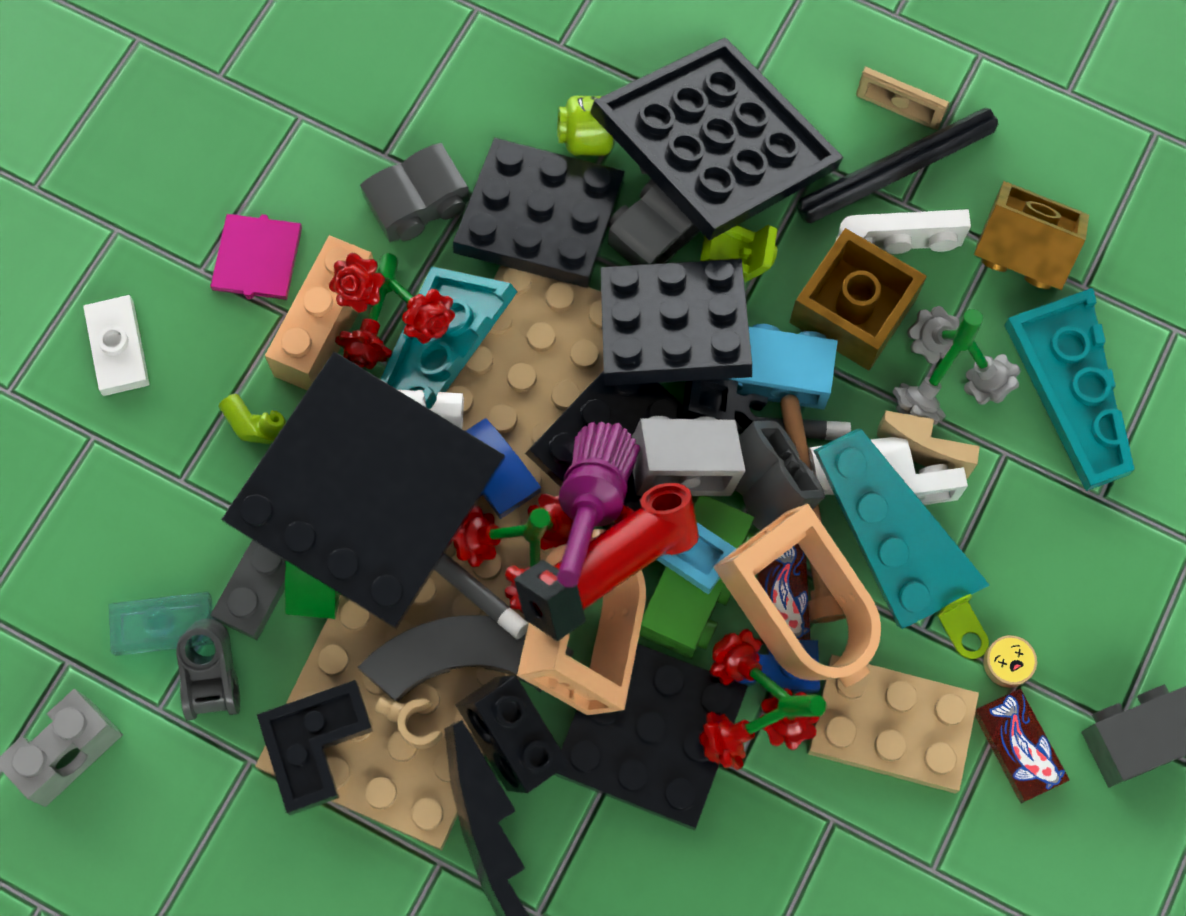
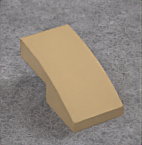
M885 411L878 426L877 436L879 438L897 437L907 439L912 459L916 463L926 467L945 464L948 466V469L964 467L966 479H968L978 464L980 446L933 438L934 419Z

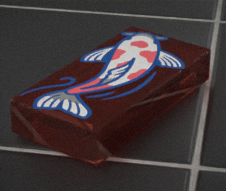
M796 544L756 574V578L797 639L811 640L807 604L809 600L806 555L800 546Z
M1021 688L976 709L975 717L1021 804L1070 781Z

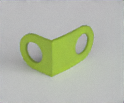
M972 594L955 600L937 614L955 649L961 656L967 659L982 657L989 646L988 636L968 602L973 597ZM974 633L980 638L981 646L977 651H968L963 647L962 638L965 634Z

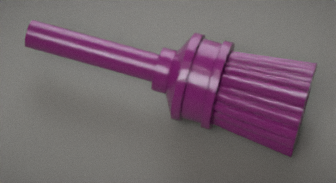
M594 422L588 424V427L585 426L581 429V432H578V436H575L572 465L565 473L559 492V503L562 510L568 517L574 520L557 575L558 582L563 586L573 587L578 584L594 527L608 525L621 514L627 493V480L635 467L640 446L635 444L636 439L631 438V433H627V429H622V425L619 423L611 425L610 423L599 422L596 425Z

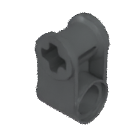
M214 619L198 620L183 633L176 646L180 674V697L184 717L187 721L195 720L198 714L226 710L229 715L239 714V684L233 666L228 631L222 623ZM205 635L214 642L215 654L211 656L198 654L193 649L192 636Z

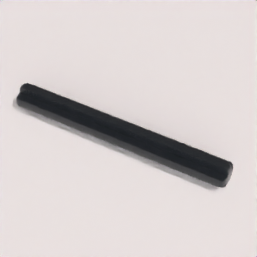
M983 108L800 198L797 206L799 214L806 223H813L994 133L999 125L998 119L990 108Z

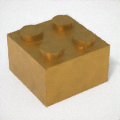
M845 228L797 297L789 323L802 331L819 332L825 335L827 339L838 340L837 352L869 371L913 306L927 276Z

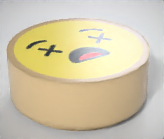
M1008 635L998 638L988 647L984 655L983 664L986 674L994 683L1002 687L1014 688L1024 684L1033 676L1037 667V656L1033 647L1026 640L1018 636Z

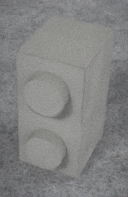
M654 416L648 419H640L632 438L636 439L635 444L640 446V452L633 469L637 496H642L648 489L664 483L685 485L690 490L692 496H731L745 473L736 420H717L709 416L697 419H670L666 416Z

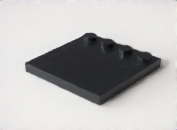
M726 37L594 100L590 114L709 241L837 170L844 158Z
M333 352L221 520L397 629L505 460V455L338 353Z

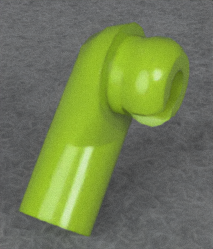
M239 394L227 396L218 406L236 435L243 441L272 444L286 424L284 416L275 410H271L270 415L267 412H264L262 415L251 414Z

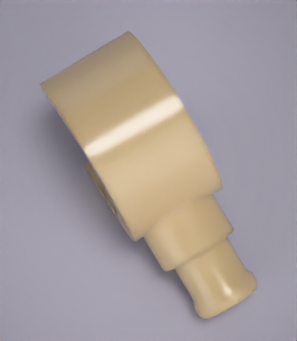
M384 696L379 698L375 706V712L386 715L388 720L396 723L401 736L410 746L418 749L430 748L436 745L443 737L441 731L430 733L424 737H416L408 732L407 725L410 717L416 712L432 707L433 704L430 700L415 699L407 704H403L399 701L392 702Z

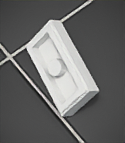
M126 295L84 305L83 308L100 393L103 396L149 386L150 383L134 301L131 296Z

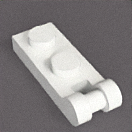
M969 209L852 215L843 219L836 240L843 230L847 228L889 254H902L911 249L930 248L935 252L950 251L957 246H962L971 227Z

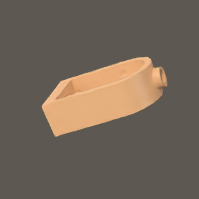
M809 504L786 511L713 566L776 661L788 673L809 681L839 678L844 687L852 686L868 675L870 669L867 664L875 655L881 636V622L878 609L872 597ZM797 543L840 605L847 620L848 641L842 656L830 667L815 661L805 651L755 577L756 574Z
M594 529L590 541L606 530ZM567 544L558 546L551 551L545 561L552 566L560 562ZM642 570L603 596L602 611L590 668L566 655L570 633L556 641L529 623L517 676L585 715L625 710L646 603V586Z

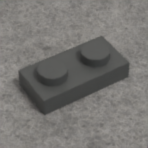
M252 540L210 616L214 620L258 640L285 590L286 561Z

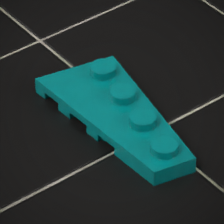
M431 266L419 294L426 296L427 292L433 288L438 290L443 296H450L453 299V305L450 309L455 312V317L450 322L447 332L441 338H431L426 344L420 343L415 337L406 336L403 328L380 380L397 390H422L426 401V408L431 409L437 401L438 392H446L517 294L516 289L511 283Z
M1094 288L1009 317L1004 325L1085 491L1126 477L1135 470L1122 411L1117 409L1113 392L1116 385L1112 369H1108L1103 347L1106 341L1102 324H1098L1094 306L1097 301Z
M856 429L813 450L899 628L904 629L940 611L955 600L990 586L862 429Z

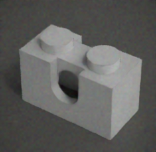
M76 689L68 693L47 713L53 722L32 741L22 736L0 756L1 771L28 800L44 807L50 804L123 735L89 698ZM76 747L80 750L76 758L61 769L56 768L57 763L65 754Z

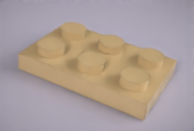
M832 654L829 658L828 666L833 665L840 656ZM867 664L870 669L868 675L852 686L844 687L839 678L824 680L821 696L826 702V710L814 724L817 733L810 741L809 755L955 794L960 791L979 696L978 692Z

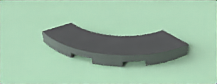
M463 615L442 618L409 629L387 641L369 655L358 666V669L391 699L400 701L416 686L430 678L450 672L452 669L484 667L488 670L517 676L526 634L517 640L491 617L486 615ZM567 647L566 655L572 657L573 650ZM517 676V678H519V679H521L522 681H524V682L530 684L532 687H534V688H535L536 690H538L539 692L542 691L540 688L534 686L533 684H531V683H529V682L525 681L524 679H522V678H520V677Z

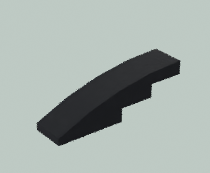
M460 720L444 728L450 783L462 834L480 884L496 916H529L508 881L524 870L525 867L498 823L516 810L464 722Z

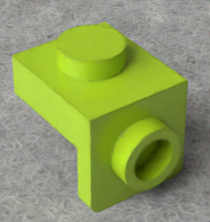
M737 225L710 241L704 236L700 261L742 258L744 282H748L768 271L773 266L778 252L775 245L777 228L767 225L757 232H753Z

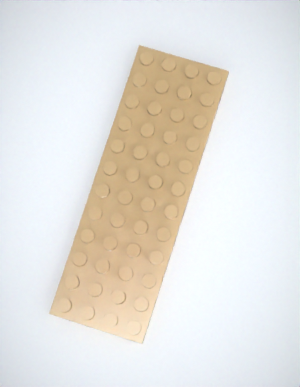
M500 265L494 280L511 283L516 289L517 294L446 392L463 393L462 429L464 431L487 418L541 486V493L502 519H499L482 494L475 506H479L483 514H493L495 525L499 528L525 525L529 518L527 509L531 505H539L538 498L541 494L547 493L555 497L559 496L561 487L525 453L604 370L602 297L600 291ZM523 536L501 539L500 544L494 546L497 553L495 559L484 560L479 567L474 568L470 566L468 560L461 561L457 558L456 549L452 541L445 553L510 607V599L505 596V589L512 583L505 578V572L512 565L520 569H526L530 566V542L526 541ZM555 547L547 550L541 549V560L545 561ZM434 570L397 629L340 595L336 618H327L286 704L356 680L373 732L325 748L340 797L331 802L442 851L458 816L450 783L444 728L462 720L481 753L485 756L455 704L495 677L511 675L488 670L484 667L457 668L430 678L408 692L399 702L407 704L415 699H428L433 704L432 707L416 712L410 717L407 725L408 732L416 737H424L437 731H441L443 734L442 739L436 745L426 749H418L405 742L396 723L388 720L386 715L375 712V706L381 696L392 702L395 701L358 669V666L375 650L409 629L448 617L463 615L488 616ZM513 609L517 614H519L523 619H525L524 615L520 613L518 609ZM265 745L255 767L275 777Z

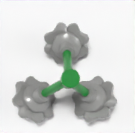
M941 306L933 307L931 312L926 309L918 312L916 323L907 332L908 336L914 339L911 343V351L923 355L930 364L937 363L940 358L943 360L933 375L925 377L920 386H909L901 383L899 387L893 389L892 393L898 399L896 410L899 413L934 419V425H937L939 421H943L946 415L940 408V403L935 396L941 389L940 381L961 351L968 350L975 361L974 368L966 372V378L969 382L964 385V391L974 396L978 404L983 405L989 401L1000 403L1007 394L1019 386V381L1016 377L1020 374V367L1017 364L1010 363L1004 354L998 355L994 360L990 356H984L974 341L983 322V314L976 309L967 310L961 322L958 317L948 315Z

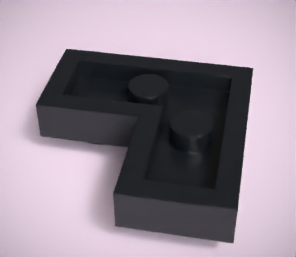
M356 680L257 714L286 813L291 816L340 798L325 748L373 732Z

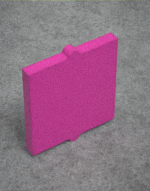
M226 214L211 281V289L214 291L244 294L247 299L260 296L287 300L302 231L301 223L271 220L265 214L259 218Z

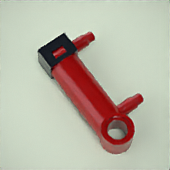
M664 483L648 489L640 500L642 507L636 511L623 505L621 514L613 521L616 524L590 541L578 584L573 587L563 586L557 580L562 560L554 566L541 560L528 570L520 569L515 565L508 567L505 572V578L517 589L525 620L556 641H559L586 622L583 611L585 608L662 555H675L691 549L699 539V532L690 490L685 485L678 483Z

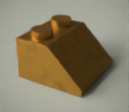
M1003 181L977 243L974 255L980 257L981 262L993 270L1005 272L1007 269L1025 275L1024 279L1035 287L1050 289L1052 286L1062 290L1085 243L1089 214Z

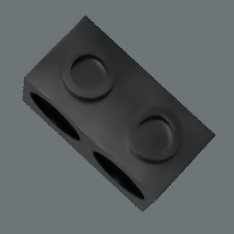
M516 675L495 677L455 704L507 791L529 793L569 764Z

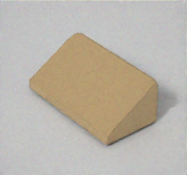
M866 66L862 72L856 93L857 97L934 130H938L950 105L948 101Z

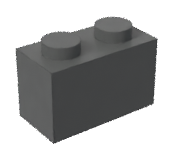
M1164 684L1138 695L1137 698L1141 705L1124 711L1121 703H1117L1092 715L1096 723L1081 733L1108 788L1186 756V686L1169 693Z

